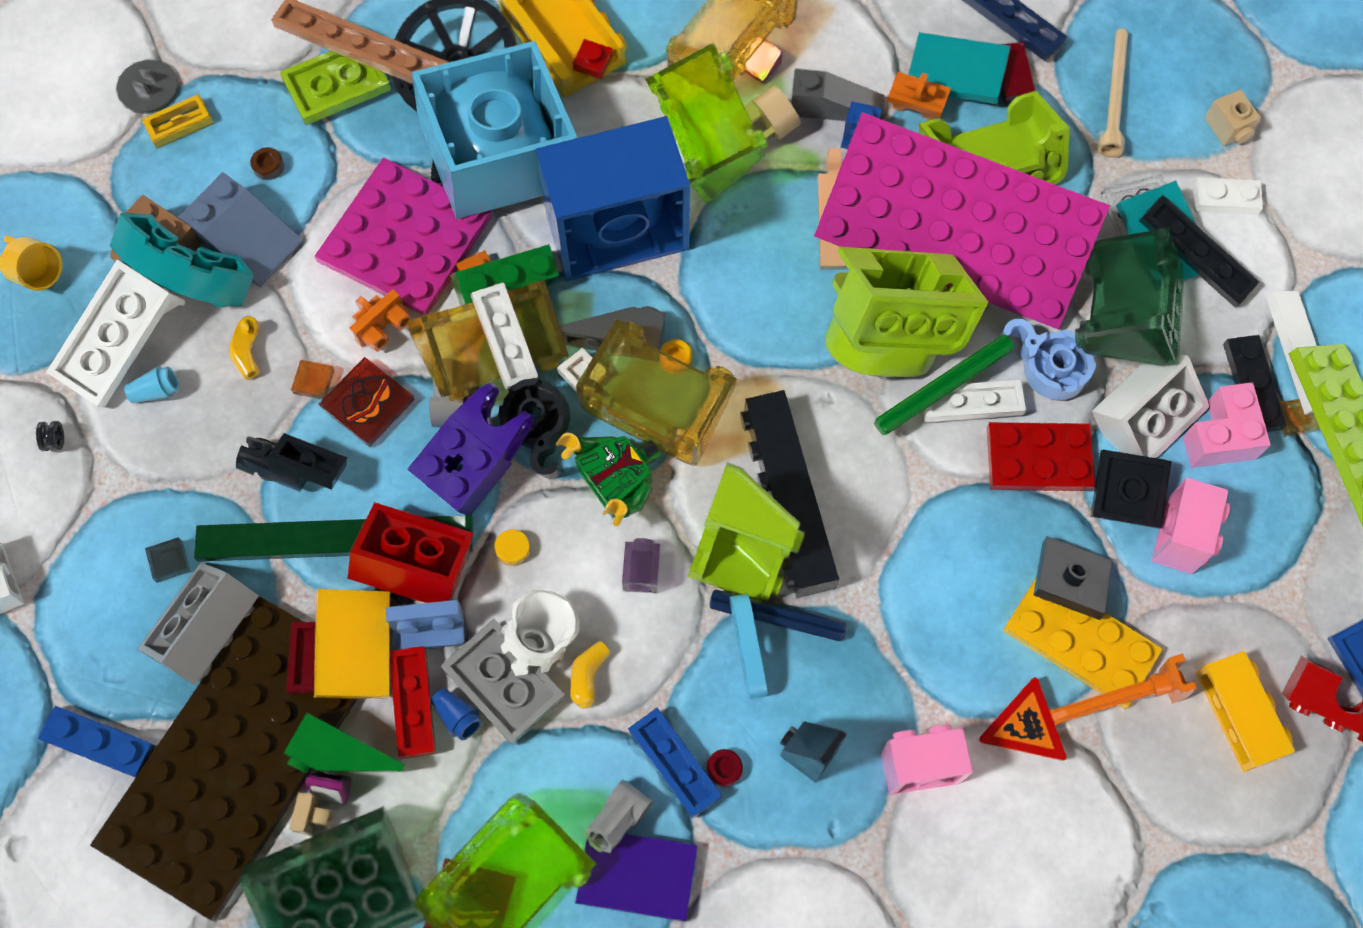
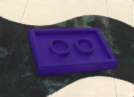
M625 834L616 847L608 853L605 851L598 852L589 845L587 838L575 904L686 922L698 845Z

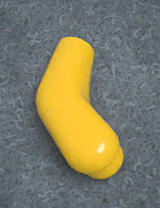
M252 316L243 317L237 324L229 347V357L245 380L252 379L259 374V369L251 352V348L259 333L258 321Z
M600 640L580 654L572 665L570 696L572 701L583 709L591 707L595 702L594 677L599 667L611 654L608 647Z

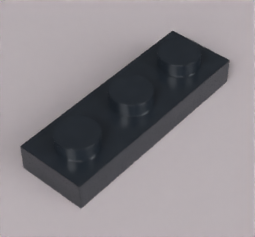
M1252 335L1227 339L1223 346L1234 384L1253 382L1267 432L1282 430L1287 424L1260 336Z

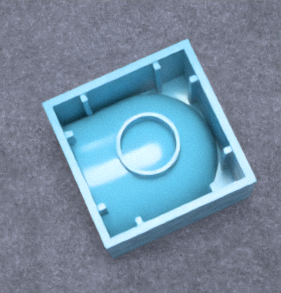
M536 41L412 72L419 124L456 220L543 196L535 148L578 137Z

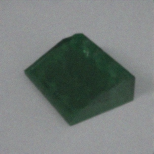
M384 806L243 866L239 882L260 928H408L427 920V915L399 839Z

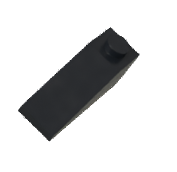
M804 721L798 730L792 726L780 742L784 746L780 757L813 782H816L836 755L847 734L839 729Z

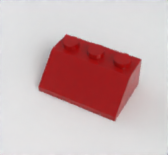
M374 502L350 551L347 579L424 603L452 601L463 572L474 533Z

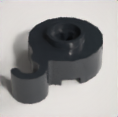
M537 378L521 380L508 389L509 393L504 398L502 406H499L501 426L505 425L524 411L532 415L533 408L537 407L541 411V415L533 422L532 428L523 441L522 446L533 449L530 455V465L535 472L544 478H558L564 473V469L555 463L549 467H544V460L546 457L554 454L556 442L568 429L571 419L570 406L565 396L550 383Z

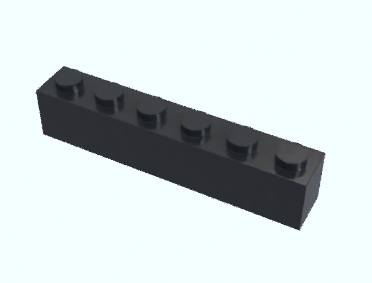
M785 390L746 398L744 411L740 412V419L743 430L750 431L752 442H748L752 462L758 461L761 473H757L758 484L800 523L798 530L804 532L798 553L791 551L788 558L785 557L787 568L783 569L786 586L788 589H794L796 599L834 590L837 588L840 579Z

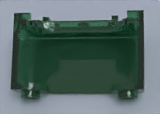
M1164 228L1096 240L1084 268L1085 273L1091 275L1094 281L1090 320L1081 321L1080 327L1075 329L1077 347L1082 348L1084 353L1088 355L1162 367L1178 365L1184 296V272L1170 229Z

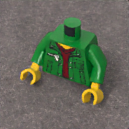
M564 433L556 442V446L563 445L567 447L562 452L561 457L567 460L573 454L577 455L574 457L576 469L605 508L602 514L604 516L609 514L612 519L614 518L612 522L614 526H619L623 518L629 517L643 509L652 490V472L647 465L661 457L660 451L652 440L645 442L635 449L626 436L618 438L614 436L577 438L572 433Z

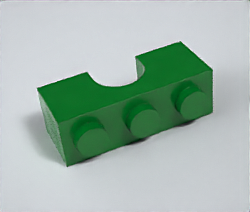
M550 244L464 269L450 276L461 307L473 303L471 298L472 292L503 282L507 292L553 279L558 277L559 273Z

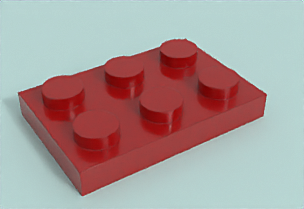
M988 423L987 443L990 490L1092 491L1095 488L1090 424Z

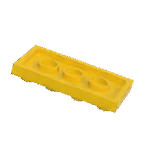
M1036 578L1002 630L1100 694L1143 682L1163 648L1105 613L1101 620H1097L1033 596ZM1131 702L1121 704L1119 706L1123 709H1126L1129 707Z

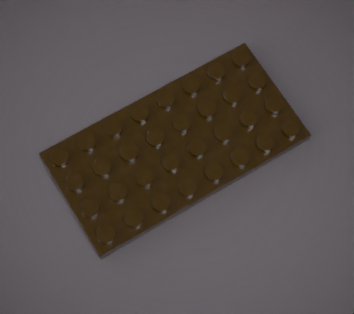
M260 596L253 604L254 609L248 617L243 618L233 633V639L230 644L222 649L212 664L210 672L203 677L90 844L94 849L214 922L313 770L310 768L306 774L288 765L287 763L291 757L284 754L305 715L308 713L339 729L358 698H314V695H289L286 693L291 622L304 621Z

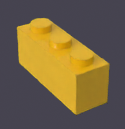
M1245 650L1209 663L1195 672L1243 773L1295 752L1292 746L1293 739L1291 733L1281 724L1275 712L1276 705L1274 699L1264 690L1259 680L1258 667L1252 659L1248 658Z

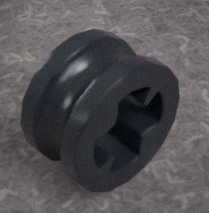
M52 421L50 425L47 422H39L37 424L36 441L39 450L42 452L49 451L51 447L54 451L62 450L64 446V431L59 421Z

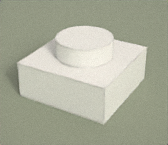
M583 347L557 367L558 373L578 395H581L605 376L601 366Z

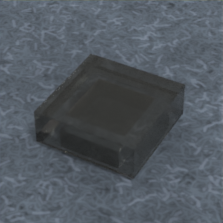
M179 537L145 548L152 578L156 583L190 572L183 541Z

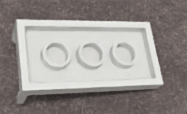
M116 260L48 368L47 373L96 406L105 408L163 314L178 305L183 306L185 300L142 276L122 261Z

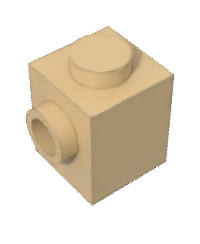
M1241 89L1214 100L1204 117L1224 147L1234 142L1240 144L1254 135L1253 130L1261 119Z

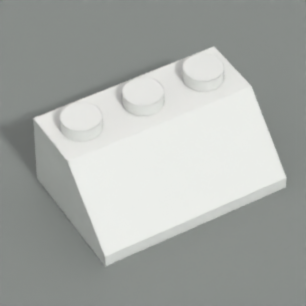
M1157 349L1092 410V413L1102 435L1120 452L1157 458L1210 406L1189 356Z

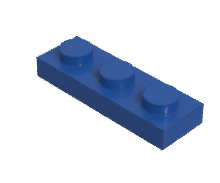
M54 706L38 737L43 742L136 778L156 746L58 706Z
M658 707L628 728L629 733L692 819L722 797V794Z

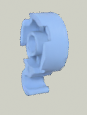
M1014 319L1005 325L1001 335L1006 334L1009 338L1017 337L1021 340L1022 347L1019 354L1024 360V375L1030 387L1039 395L1051 400H1067L1077 396L1087 386L1096 368V362H1094V357L1090 351V343L1080 334L1062 329L1061 332L1049 334L1045 332L1037 335L1033 326L1023 319ZM1056 362L1064 364L1063 368L1057 367L1055 365Z

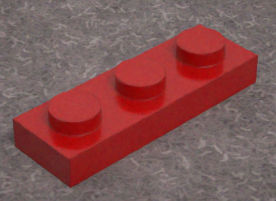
M425 646L389 651L398 758L406 759L436 754Z

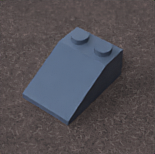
M224 172L178 216L180 220L192 227L201 244L208 250L223 254L240 255L254 274L252 282L259 287L303 243L302 238L251 192Z

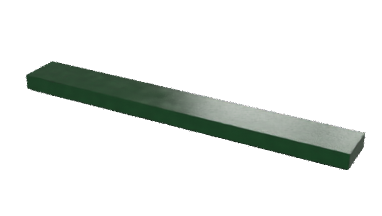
M472 515L424 517L473 532ZM366 519L196 525L194 559L197 562L350 556V551ZM473 539L469 551H473Z

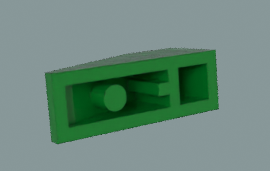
M308 713L305 715L284 752L285 755L291 757L287 764L306 774L310 768L324 772L400 773L405 764Z

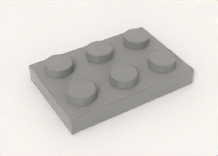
M493 618L440 667L513 746L566 696L545 672L541 673L539 666H530L526 675L515 676L511 665L516 658L511 652L503 654L501 645L505 641V635L500 632L503 627Z

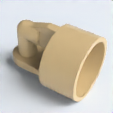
M774 85L745 105L738 117L731 121L730 130L742 146L739 150L740 153L745 156L772 136L776 140H780L800 126L801 122L787 97ZM760 119L767 130L753 138L747 127Z

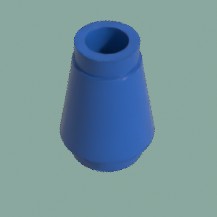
M447 688L440 689L432 697L431 704L452 737H458L463 741L474 735L480 728L482 719L479 717V711Z

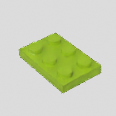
M333 51L326 52L280 71V75L305 126L391 90L384 72Z

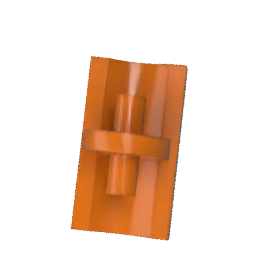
M897 71L887 102L892 103L894 109L900 111L912 109L920 112L923 118L932 120L936 117L941 118L951 88L927 81L928 74L922 73L920 78Z
M392 289L382 299L377 295L369 302L361 296L356 299L355 303L360 310L352 316L356 322L349 329L355 336L354 340L362 348L367 345L379 352L389 341L388 335L383 331L389 323L400 331L407 327L412 320L403 305L400 295Z

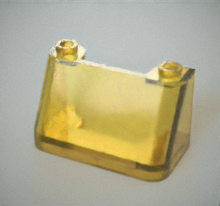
M707 0L681 33L670 39L666 48L668 52V67L729 102L737 92V88L732 86L734 79L739 75L743 76L745 74L748 60L775 27L781 29L783 26L788 28L796 19L798 0Z
M545 280L507 291L534 366H539L541 372L558 367V360L569 355ZM473 302L427 314L406 322L410 336L441 397L448 396L450 402L469 396L468 389L501 378Z
M616 319L576 384L581 407L592 416L643 442L652 440L658 450L686 464L697 466L736 387L737 378L722 366L707 368L704 373L648 345L647 339L643 335L644 330L636 323L631 321L624 323Z

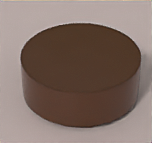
M261 148L254 152L251 157L250 165L255 175L262 180H273L280 176L284 170L282 156L274 148Z

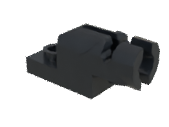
M283 433L277 443L263 438L248 436L246 438L248 447L241 445L236 458V469L250 475H254L256 472L263 480L273 481L301 492L307 481L332 490L347 466V457Z

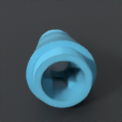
M158 366L131 383L126 384L124 390L126 397L133 404L170 398L173 396V393L179 391V382L171 367L163 368Z

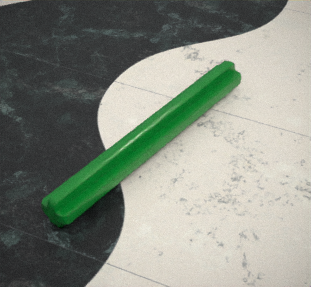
M1006 334L999 336L878 416L874 423L876 429L882 435L889 434L1012 352L1014 348L1013 341Z

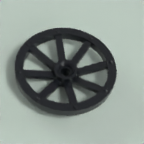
M429 0L415 9L406 18L394 39L447 62L481 55L502 39L504 48L517 45L514 32L507 20L493 5L485 0ZM450 9H466L458 44H453L438 13ZM477 11L490 18L498 28L468 50ZM427 19H430L444 46L442 52L410 41L416 30ZM392 76L395 87L402 99L417 112L415 95L411 91L414 88L413 84Z

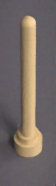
M1124 28L1118 29L1115 34L1107 129L1100 136L1098 145L1099 154L1109 158L1122 155L1125 145V138L1119 131L1128 32Z

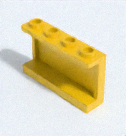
M498 0L501 14L523 43L536 41L554 85L564 98L598 80V78L573 70L572 63L584 39L613 48V57L604 76L626 64L625 50L627 49L625 39L619 32H614L607 15L603 11L599 12L593 0Z

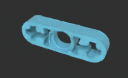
M747 593L731 596V612L748 696L750 699L767 696V683L749 595Z

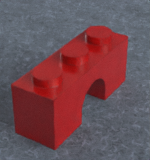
M1301 656L1282 691V694L1290 701L1288 706L1306 716H1310L1311 712L1325 717L1323 720L1325 725L1342 733L1348 728L1358 733L1357 739L1363 742V700L1357 705L1350 707L1339 705L1336 699V692L1343 677L1335 671Z

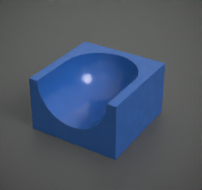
M667 116L535 148L546 216L566 282L689 250L690 183Z

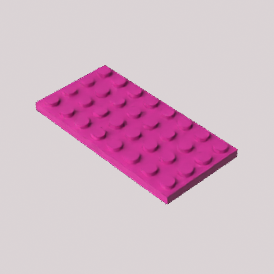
M862 112L814 237L842 247L953 254L989 304L1059 330L1110 205Z

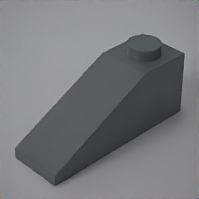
M794 70L791 105L798 117L846 121L851 101L882 108L880 119L883 120L884 94L826 71Z
M650 306L642 308L630 307L566 323L560 326L561 343L571 347H583L584 349L658 362L665 330V312H660L658 309Z

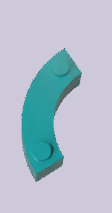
M120 213L110 247L123 263L154 283L178 294L209 302L221 308L243 305L254 274L240 255L223 254L201 247L197 251H193L178 244V236L163 227L152 214Z

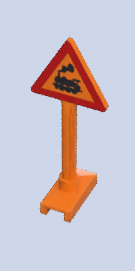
M1183 653L1169 657L1159 669V673L1149 676V680L1053 710L1049 709L1039 680L1034 677L980 736L979 742L1065 761L1067 756L1056 729L1057 724L1150 695L1158 697L1168 694L1173 704L1186 700L1197 687L1194 681L1186 684L1183 673L1178 671L1179 667L1186 660Z

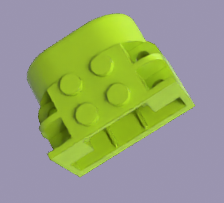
M840 246L838 254L848 267L849 272L837 273L832 281L838 297L833 307V318L825 334V345L830 355L837 362L863 375L880 377L922 376L931 369L937 355L955 354L967 345L988 301L953 254Z

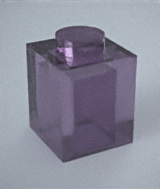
M636 538L633 542L625 541L622 574L623 591L658 594L660 544H656L653 540L647 538Z

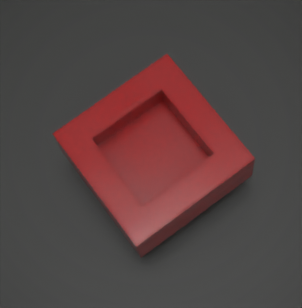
M584 39L572 63L573 70L602 80L613 57V48Z

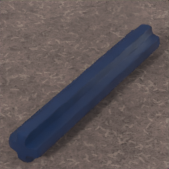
M714 590L710 599V608L732 614L730 597L737 594ZM749 598L753 617L756 621L839 642L845 637L847 623L844 621Z

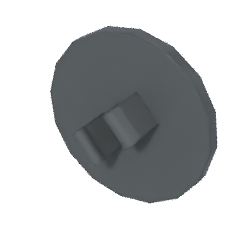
M146 59L133 63L122 72L117 81L116 91L118 99L125 108L135 113L150 114L170 105L177 95L179 83L176 73L168 64L160 60Z

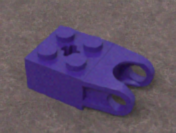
M493 383L485 384L469 397L446 420L407 469L452 508L464 515H472L512 465L511 461L527 437L534 422L533 415L524 411L505 425L493 426L490 415L499 394V389ZM459 463L464 465L461 471H457Z

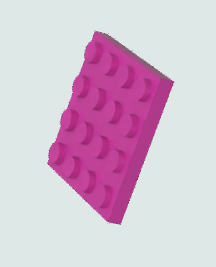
M383 157L317 251L315 258L318 263L384 296L394 289L400 295L405 307L427 317L450 282V275L457 271L456 264L466 258L493 216L492 211L456 220L443 186Z

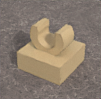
M298 792L289 830L297 834L312 836L314 825L331 828L334 813L330 812V810L319 808L321 800L316 796Z

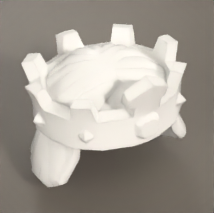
M533 590L520 595L513 603L511 620H506L507 624L500 631L505 635V641L501 645L503 654L511 652L516 658L511 665L515 676L526 675L530 666H540L541 673L548 672L554 662H561L564 652H567L566 646L579 633V619L576 609L565 597L560 594L557 595L553 591Z

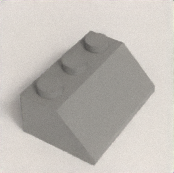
M201 562L137 650L196 685L200 679H203L210 672L213 664L212 661L219 651L230 644L233 639L234 630L243 618L248 617L254 609L253 604L259 595L227 572Z

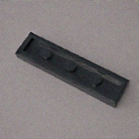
M1164 195L1160 196L1138 220L1233 307L1239 306L1259 283L1253 275Z

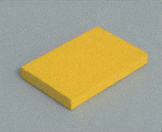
M318 589L316 591L314 698L387 699L389 697V624L386 621V607H390V592Z

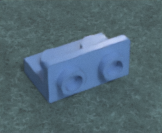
M458 600L386 607V621L393 630L394 650L419 646L431 649L465 644L464 615Z

